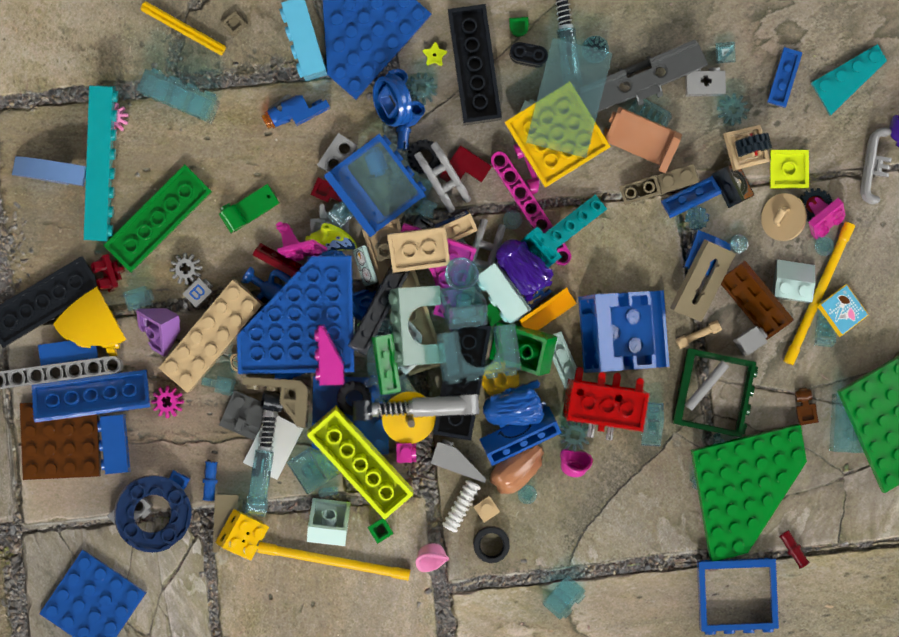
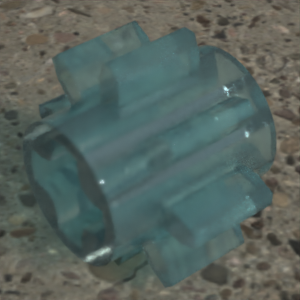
M696 206L688 209V214L685 215V222H689V228L700 230L703 227L706 228L707 222H709V214H706L705 208Z

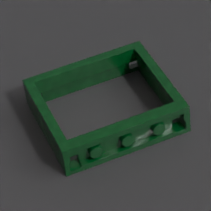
M687 348L672 423L741 438L747 429V423L744 422L746 415L749 416L751 404L748 403L750 396L753 397L755 386L752 383L753 378H757L758 375L757 362ZM695 356L747 367L735 430L682 420Z

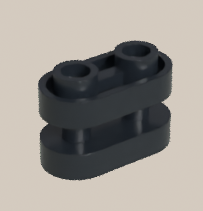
M517 42L510 49V59L515 64L541 68L547 62L548 52L542 46Z

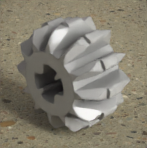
M183 253V259L176 255L178 262L171 261V264L176 267L170 268L169 271L176 272L172 278L176 279L179 277L177 283L181 284L184 280L185 285H189V279L193 283L196 281L194 275L201 277V274L196 271L202 270L203 267L196 266L200 263V259L193 261L194 254H191L188 258L187 253ZM184 264L191 267L188 274L181 270L182 267H185Z

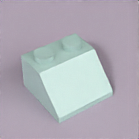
M777 259L772 287L773 295L779 299L811 303L815 288V265Z
M313 498L308 523L307 542L345 546L351 502Z

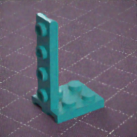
M595 194L546 233H543L539 227H536L520 242L525 241L529 251L540 257L549 268L562 257L556 249L605 212L607 208Z

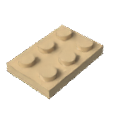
M445 226L388 234L393 273L451 265Z

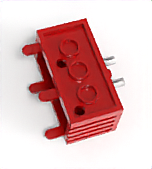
M576 368L574 379L568 378L562 417L569 421L588 423L587 437L591 438L594 437L595 425H598L597 431L604 432L605 426H608L606 440L610 441L613 439L614 427L643 432L650 394L643 390L644 379L638 378L635 388L620 386V373L613 375L612 385L605 384L606 374L604 372L598 374L597 383L583 381V368Z

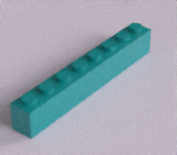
M89 86L84 240L108 241L113 236V225H110V218L114 216V206H111V198L114 199L115 188L112 187V179H115V168H112L113 160L116 159V149H113V141L117 139V130L114 129V122H117L118 112L115 110V102H118V91H115V86Z

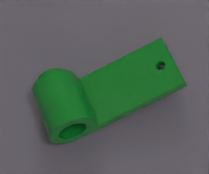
M266 184L237 204L230 205L228 203L221 207L219 216L230 234L274 208L280 202L269 184Z

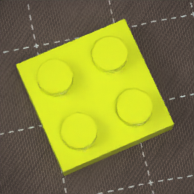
M770 150V189H808L809 150Z

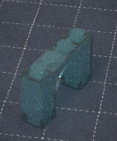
M515 324L493 327L496 354L493 361L486 367H474L464 360L460 350L458 331L436 335L442 380L448 381V384L460 383L459 379L467 378V382L479 380L478 376L486 375V379L497 378L500 373H505V376L517 375L516 371H520L522 368Z

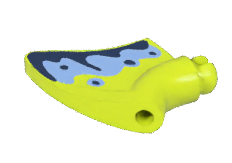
M323 223L320 230L305 237V241L313 239L326 246L328 251L331 249H357L356 242L347 232L328 223Z

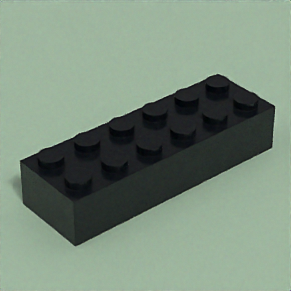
M486 4L448 9L463 125L501 121L502 115Z
M453 320L440 397L478 394L479 398L491 326ZM476 414L436 416L433 434L471 441Z

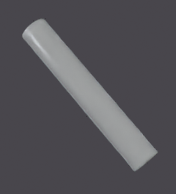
M724 361L718 364L685 403V406L691 411L729 368Z

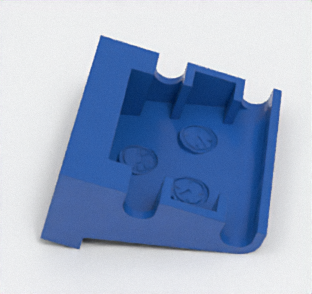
M664 290L594 294L578 297L584 373L670 367Z

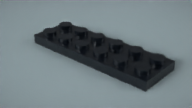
M83 256L0 304V344L2 348L62 314L76 300L97 287V278Z

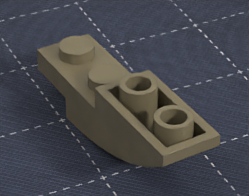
M691 164L619 187L624 204L627 205L672 192L700 181L695 165Z

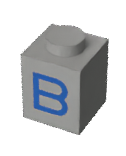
M198 278L183 295L196 308H199L214 293L211 289L213 285L206 278L204 280Z

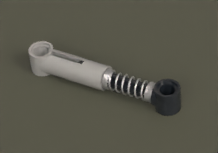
M478 394L420 397L412 398L408 402L399 401V403L394 401L393 403L383 402L380 404L379 402H372V400L352 401L353 421L373 420V417H379V415L382 417L383 415L393 416L394 414L397 416L399 414L403 416L407 414L408 416L413 415V417L479 414Z

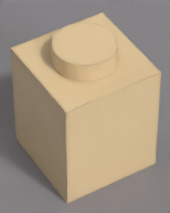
M489 495L473 505L484 523L500 512Z

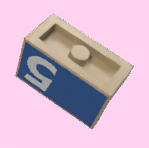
M468 210L434 225V227L445 226L447 238L455 241L478 231Z

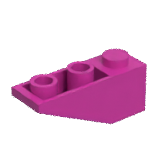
M320 324L318 329H315V341H319V349L315 350V359L319 361V368H316V380H319L320 385H343L344 362L324 324Z

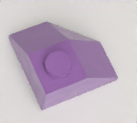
M167 308L136 310L138 327L141 332H146L150 339L148 344L151 349L165 357L180 333L179 315Z

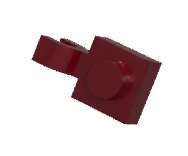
M318 177L310 195L327 203L332 198L344 204L329 182Z

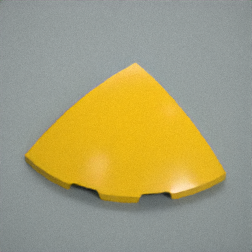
M97 287L70 305L53 324L64 339L75 342L77 346L84 348L99 345L105 348L126 340L112 311Z

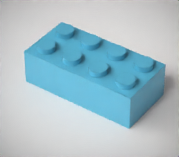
M305 0L282 2L283 8L279 10L283 22L288 24V27H285V31L289 41H293L294 44L290 47L294 59L299 61L296 67L300 78L304 77L305 81L326 76L327 71Z

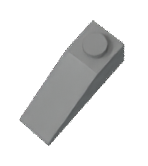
M445 439L442 442L438 441L430 464L485 483L486 478L456 447H453V442Z

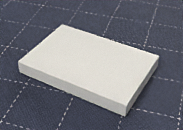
M277 416L275 419L277 422H275V433H273L274 438H272L274 442L271 445L273 449L272 454H270L267 470L271 471L268 476L278 480L304 429L297 427L296 424L280 416ZM260 428L243 463L255 469L257 467L259 454L257 449L260 446L258 442L261 441L259 437L262 435L260 433L262 428ZM263 459V461H262V468H261V472H262V473H263V463H264V459Z

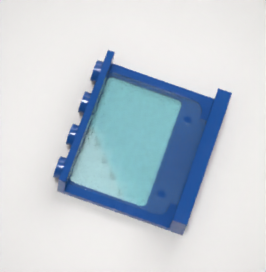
M380 133L324 175L369 237H372L377 231L426 196L424 194L426 191L425 187L420 181L415 182L412 178L415 175L409 166L404 167L401 163L403 160L402 156L397 150L392 151L389 147L392 143L386 135L381 136Z

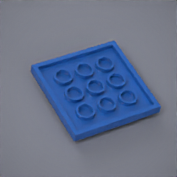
M313 376L312 426L334 406H338L337 394L343 385H320L319 380H316V376ZM344 377V384L358 381L366 385L370 390L372 402H379L381 404L383 402L387 403L390 400V394H380L378 377ZM352 390L346 395V402L350 406H352V401H362V395L359 391ZM345 414L381 454H389V435L383 427L381 415L373 417V420L353 421V416ZM312 442V453H323Z
M83 549L39 614L72 637H117L147 592Z

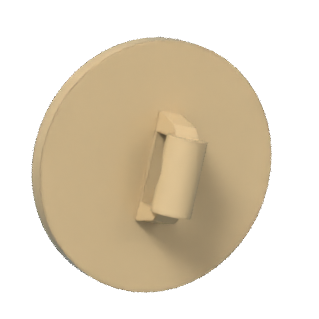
M788 193L777 194L769 199L761 214V223L764 231L769 237L778 241H789L797 237L804 229L807 220V212L803 202L798 197Z

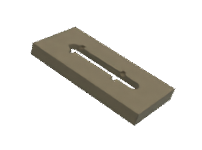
M704 239L670 309L702 322L736 253ZM716 259V263L714 264L696 302L692 303L693 298L696 294V290L699 288L703 278L705 277L711 265L710 262Z

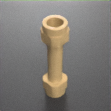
M718 320L709 323L707 327L688 336L683 335L676 338L675 341L679 349L689 346V343L710 333L715 334L722 329Z

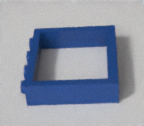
M775 558L723 559L719 561L697 560L699 629L701 632H704L705 635H714L716 631H724V634H735V630H743V633H755V630L762 629V632L770 633L774 632V629H779ZM769 567L771 622L707 625L705 569Z

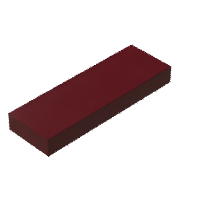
M262 243L253 252V256L291 277L303 267L301 264Z

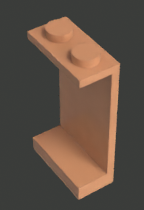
M621 107L618 108L617 112L613 111L608 121L612 124L609 129L605 128L603 132L607 142L660 165L659 171L666 173L681 141L682 134Z

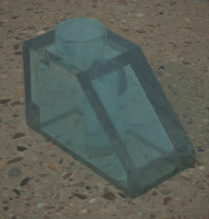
M648 402L641 445L661 446L664 425V403Z

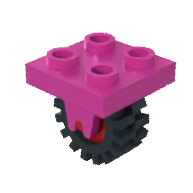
M811 188V192L806 190L804 192L805 195L800 196V200L806 208V221H808L811 235L817 240L819 237L826 236L830 231L829 229L834 225L837 226L842 223L846 215L844 204L839 198L832 201L830 194H827L825 190L821 191L820 188H817V191H814V188Z

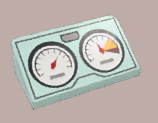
M364 245L353 250L363 285L369 286L377 283L378 280L367 247Z

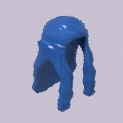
M534 380L528 384H521L516 388H508L501 393L488 397L483 405V413L486 420L493 425H499L500 428L507 425L524 426L540 423L544 417L542 408L547 407V403L540 401V397L533 390L540 387L539 381Z

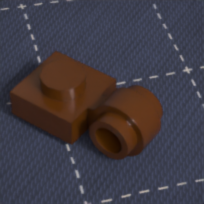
M806 387L799 388L798 391H795L796 402L802 404L801 406H795L798 424L818 423L816 404L808 403L809 400H812L811 389Z

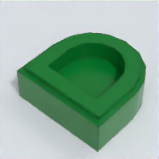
M528 17L509 18V29L513 36L523 37L527 34L529 28Z

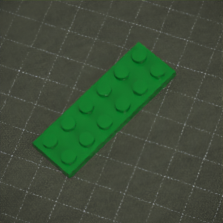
M184 164L103 246L132 273L212 191Z

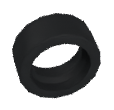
M495 526L479 530L473 542L477 557L487 563H497L503 560L510 548L509 538L506 533ZM490 533L497 534L503 541L502 550L495 556L484 554L480 548L481 539Z

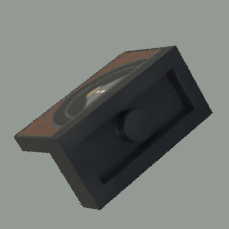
M729 165L712 174L728 208L754 196L742 169L733 171L732 165Z

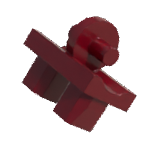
M109 254L103 255L91 264L94 273L102 272L104 278L96 280L98 289L108 290V292L115 291V288L118 287L117 281L122 280L121 273L125 272V268L118 267L117 261L111 263Z

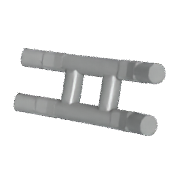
M434 142L431 147L440 160V165L431 169L421 152L415 154L414 157L448 212L452 213L455 211V207L446 193L448 190L456 186L465 203L470 202L471 197L439 144ZM446 170L451 180L441 186L436 176Z
M483 218L480 220L472 245L477 250L464 285L467 286L469 284L474 266L486 270L495 263L496 252L501 245L506 229L505 225L499 224L494 242L490 243L482 240L488 221ZM479 248L491 251L487 262L477 259Z

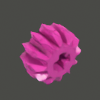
M166 386L165 391L162 387L158 388L161 395L153 393V396L158 398L157 400H151L152 404L157 403L158 405L153 408V411L161 409L158 416H162L165 412L166 418H170V411L174 417L177 416L175 409L178 411L183 410L182 407L178 406V404H184V400H178L183 394L178 393L175 395L177 392L176 387L171 392L170 386ZM168 397H170V402L172 403V405H167L166 407V402L163 400L164 398L168 399Z

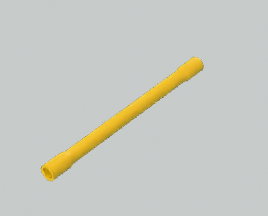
M844 222L837 243L814 292L813 301L809 303L783 362L794 365L800 352V347L818 309L817 305L820 304L844 248L853 233L854 224Z
M259 542L257 553L277 555L369 572L409 581L411 570L292 549L265 542Z

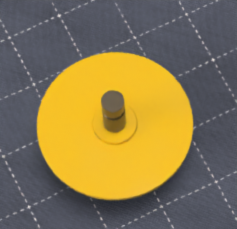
M408 391L393 396L388 402H408L412 398L425 396L417 392ZM396 414L393 416H382V424L386 433L399 443L413 444L422 441L431 433L436 421V416L413 417V415L408 416L407 414H404V416L402 414L398 416Z

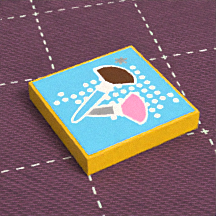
M847 284L817 305L839 337L843 336L869 315Z

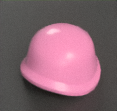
M430 543L420 548L415 563L419 571L430 572L449 561V557L441 545Z

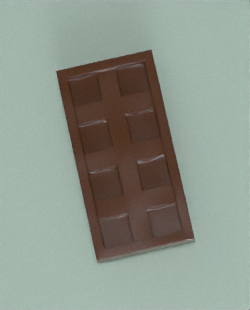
M745 260L725 275L721 283L722 287L752 323L764 330L767 335L766 340L794 321L792 316Z

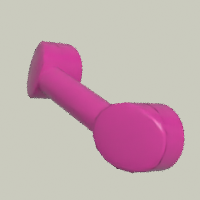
M514 144L513 147L518 159L524 157L532 178L527 180L529 190L532 194H536L539 190L540 180L518 144Z

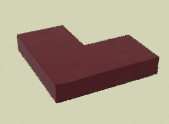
M461 145L450 160L460 180L467 173L482 183L492 168L491 165ZM446 170L439 176L445 182L451 180Z

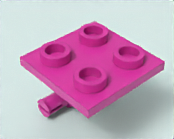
M282 222L276 224V229L281 233L283 247L277 250L278 253L293 261H301L306 256H320L322 252L328 251L326 246L313 239L299 243L289 224Z

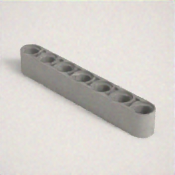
M109 356L0 371V376L3 377L0 389L116 374L122 370L123 362L119 357ZM113 359L118 363V367L115 370L109 368V362ZM93 362H96L99 366L96 373L90 370V365ZM73 365H78L80 369L79 374L76 376L71 373ZM56 367L61 371L58 378H54L52 375V370ZM36 370H39L42 374L41 379L38 381L33 378V373ZM18 372L22 375L20 383H16L14 380V376Z

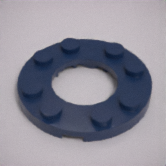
M147 475L130 482L119 494L114 508L115 526L122 539L131 547L149 553L167 550L180 541L189 528L192 515L190 500L181 486L175 481L160 475ZM148 495L163 497L171 508L169 522L163 529L156 532L142 530L137 526L134 519V510L137 503Z

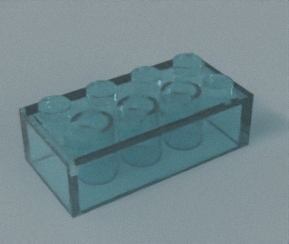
M151 68V71L145 69L137 88L141 95L210 124L213 123L221 104L217 99L218 97L215 96L216 94L207 90L204 93L200 92L197 86L190 83L184 85L180 79L169 75V78L164 77L163 72Z

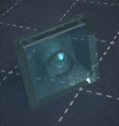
M312 447L307 448L287 462L307 494L341 473L322 451Z

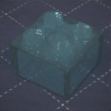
M478 284L440 289V309L449 330L487 325L488 305Z

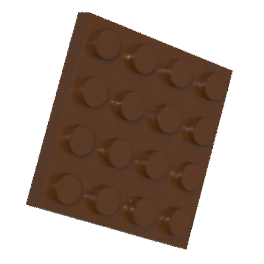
M20 403L23 480L100 477L98 414L35 422L33 403Z

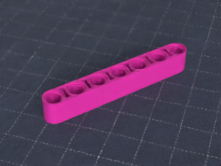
M504 152L494 153L491 157V165L533 230L536 228L538 220H544L547 227L541 231L546 233L553 227L550 220L508 156ZM495 157H503L505 163L502 166L496 165L494 163ZM507 172H512L515 175V180L508 182L505 180L504 175ZM516 189H524L526 195L523 198H518L515 195ZM528 204H533L536 207L534 214L526 212L525 207ZM563 243L556 250L558 252H565L568 259L566 262L557 260L555 263L559 266H565L571 260V253L565 243Z

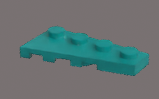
M878 44L811 83L829 116L887 61Z

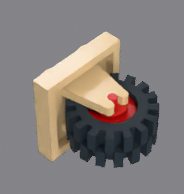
M761 125L723 134L733 171L770 162L767 150L771 149L772 145L769 133H763Z

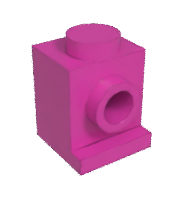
M396 443L397 463L416 462V443Z

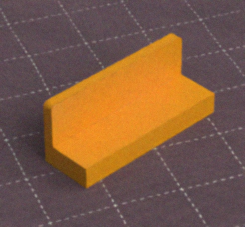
M566 287L520 319L519 322L524 328L540 330L577 303Z

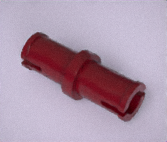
M789 530L779 536L788 549L787 553L793 557L799 569L810 563L800 549L802 548L801 545L797 544Z

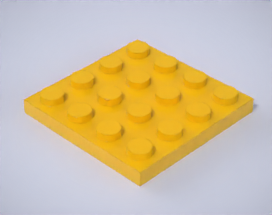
M568 82L504 122L544 188L611 147L571 82Z

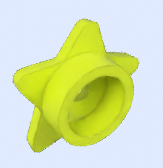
M434 42L431 49L423 50V53L427 56L426 65L436 63L442 66V57L447 54V51L439 49L438 44Z

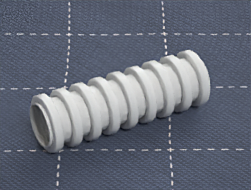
M470 480L465 481L466 485H463V491L460 490L459 493L461 494L457 496L458 500L454 501L455 505L451 507L452 511L448 512L449 516L445 517L446 521L442 523L445 528L454 533L458 531L457 527L461 526L459 523L463 522V516L467 515L466 511H469V505L472 506L471 502L475 500L474 496L478 495L477 491L481 489L478 484Z

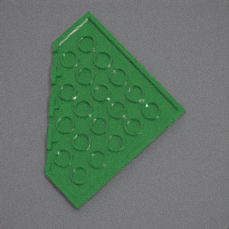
M899 355L837 391L880 490L883 493H887L899 485Z
M800 424L690 450L710 561H719L749 553L807 462Z

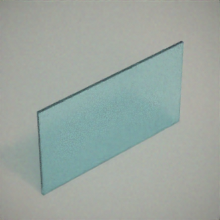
M555 38L552 39L526 143L586 158L613 53Z

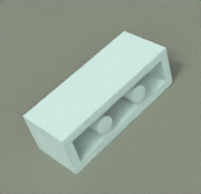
M498 262L492 264L476 276L479 280L477 284L490 295L488 297L489 301L493 306H497L501 312L499 314L505 322L508 321L511 324L531 310Z

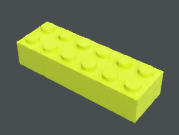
M337 405L307 430V436L384 520L414 495L413 488Z

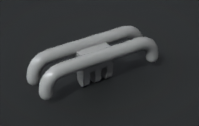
M890 128L877 129L870 135L868 140L860 195L866 203L872 205L880 202V197L873 195L870 190L873 175L889 177V173L882 172V169L890 170V166L884 165L883 162L889 163L892 158L877 156L876 153L879 138L890 135L892 133Z

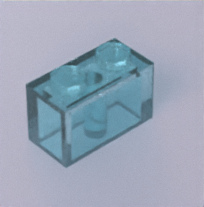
M567 574L542 604L558 619L561 620L562 617L566 619L573 611L571 607L575 603L579 604L585 598V589Z

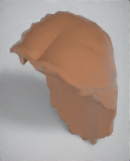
M539 444L495 466L490 475V482L497 487L498 492L501 494H511L524 487L542 466V455L544 454L542 446H539Z

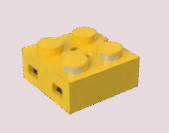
M233 509L215 543L221 548L251 561L258 549V541L263 540L269 526L258 519Z

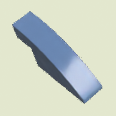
M15 156L12 175L84 187L86 167Z

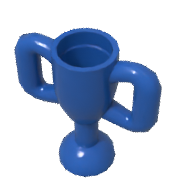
M250 266L243 276L241 283L252 282L261 288V292L256 297L260 301L264 297L270 301L284 287L274 282L275 276L288 283L291 277L275 269L270 273L268 281L264 282L254 275V268Z

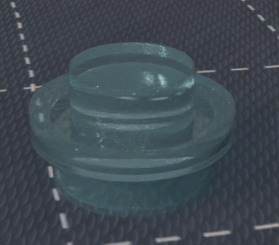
M515 210L508 211L503 217V223L508 229H517L522 224V216Z
M741 234L732 236L730 240L732 251L743 253L748 248L747 238Z
M828 237L819 238L815 243V250L821 256H828L834 250V243Z
M524 485L518 491L519 500L524 504L533 503L537 498L536 489L531 485Z

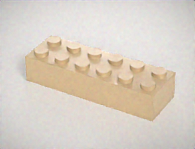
M232 280L161 364L159 369L187 393L192 392L234 342L237 335L265 304L237 280Z

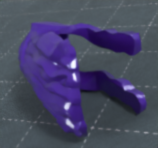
M510 239L505 241L497 250L496 259L499 266L507 273L519 292L526 297L527 302L533 299L532 294L535 291L552 284L550 280L553 277V270L549 269L540 257L529 251L525 241L520 242L516 239Z

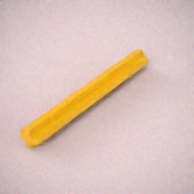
M144 1L140 9L144 13L219 55L224 54L226 50L225 45L147 1Z

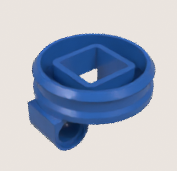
M402 69L390 70L386 76L379 77L373 87V102L380 119L391 127L404 124L406 127L416 125L425 113V107L421 102L411 101L409 90L405 84L408 80V75ZM389 95H391L393 101L396 104V107H394Z

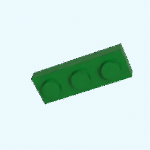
M393 334L374 336L372 341L380 394L400 392L397 363H395Z

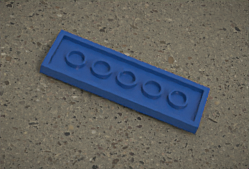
M147 370L32 385L33 416L35 422L151 407Z

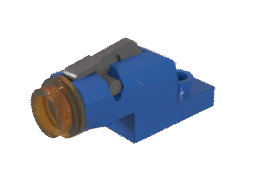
M287 94L269 107L261 117L268 129L272 127L274 129L289 123L291 119L294 120L296 126H299L331 108L327 100L322 101V99L312 103V107L309 108L302 95L292 97Z

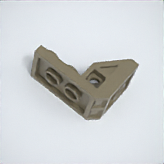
M243 377L242 385H247V389H260V386H266V390L279 391V387H281L280 404L297 427H308L310 388L304 381ZM289 392H294V396L290 397Z

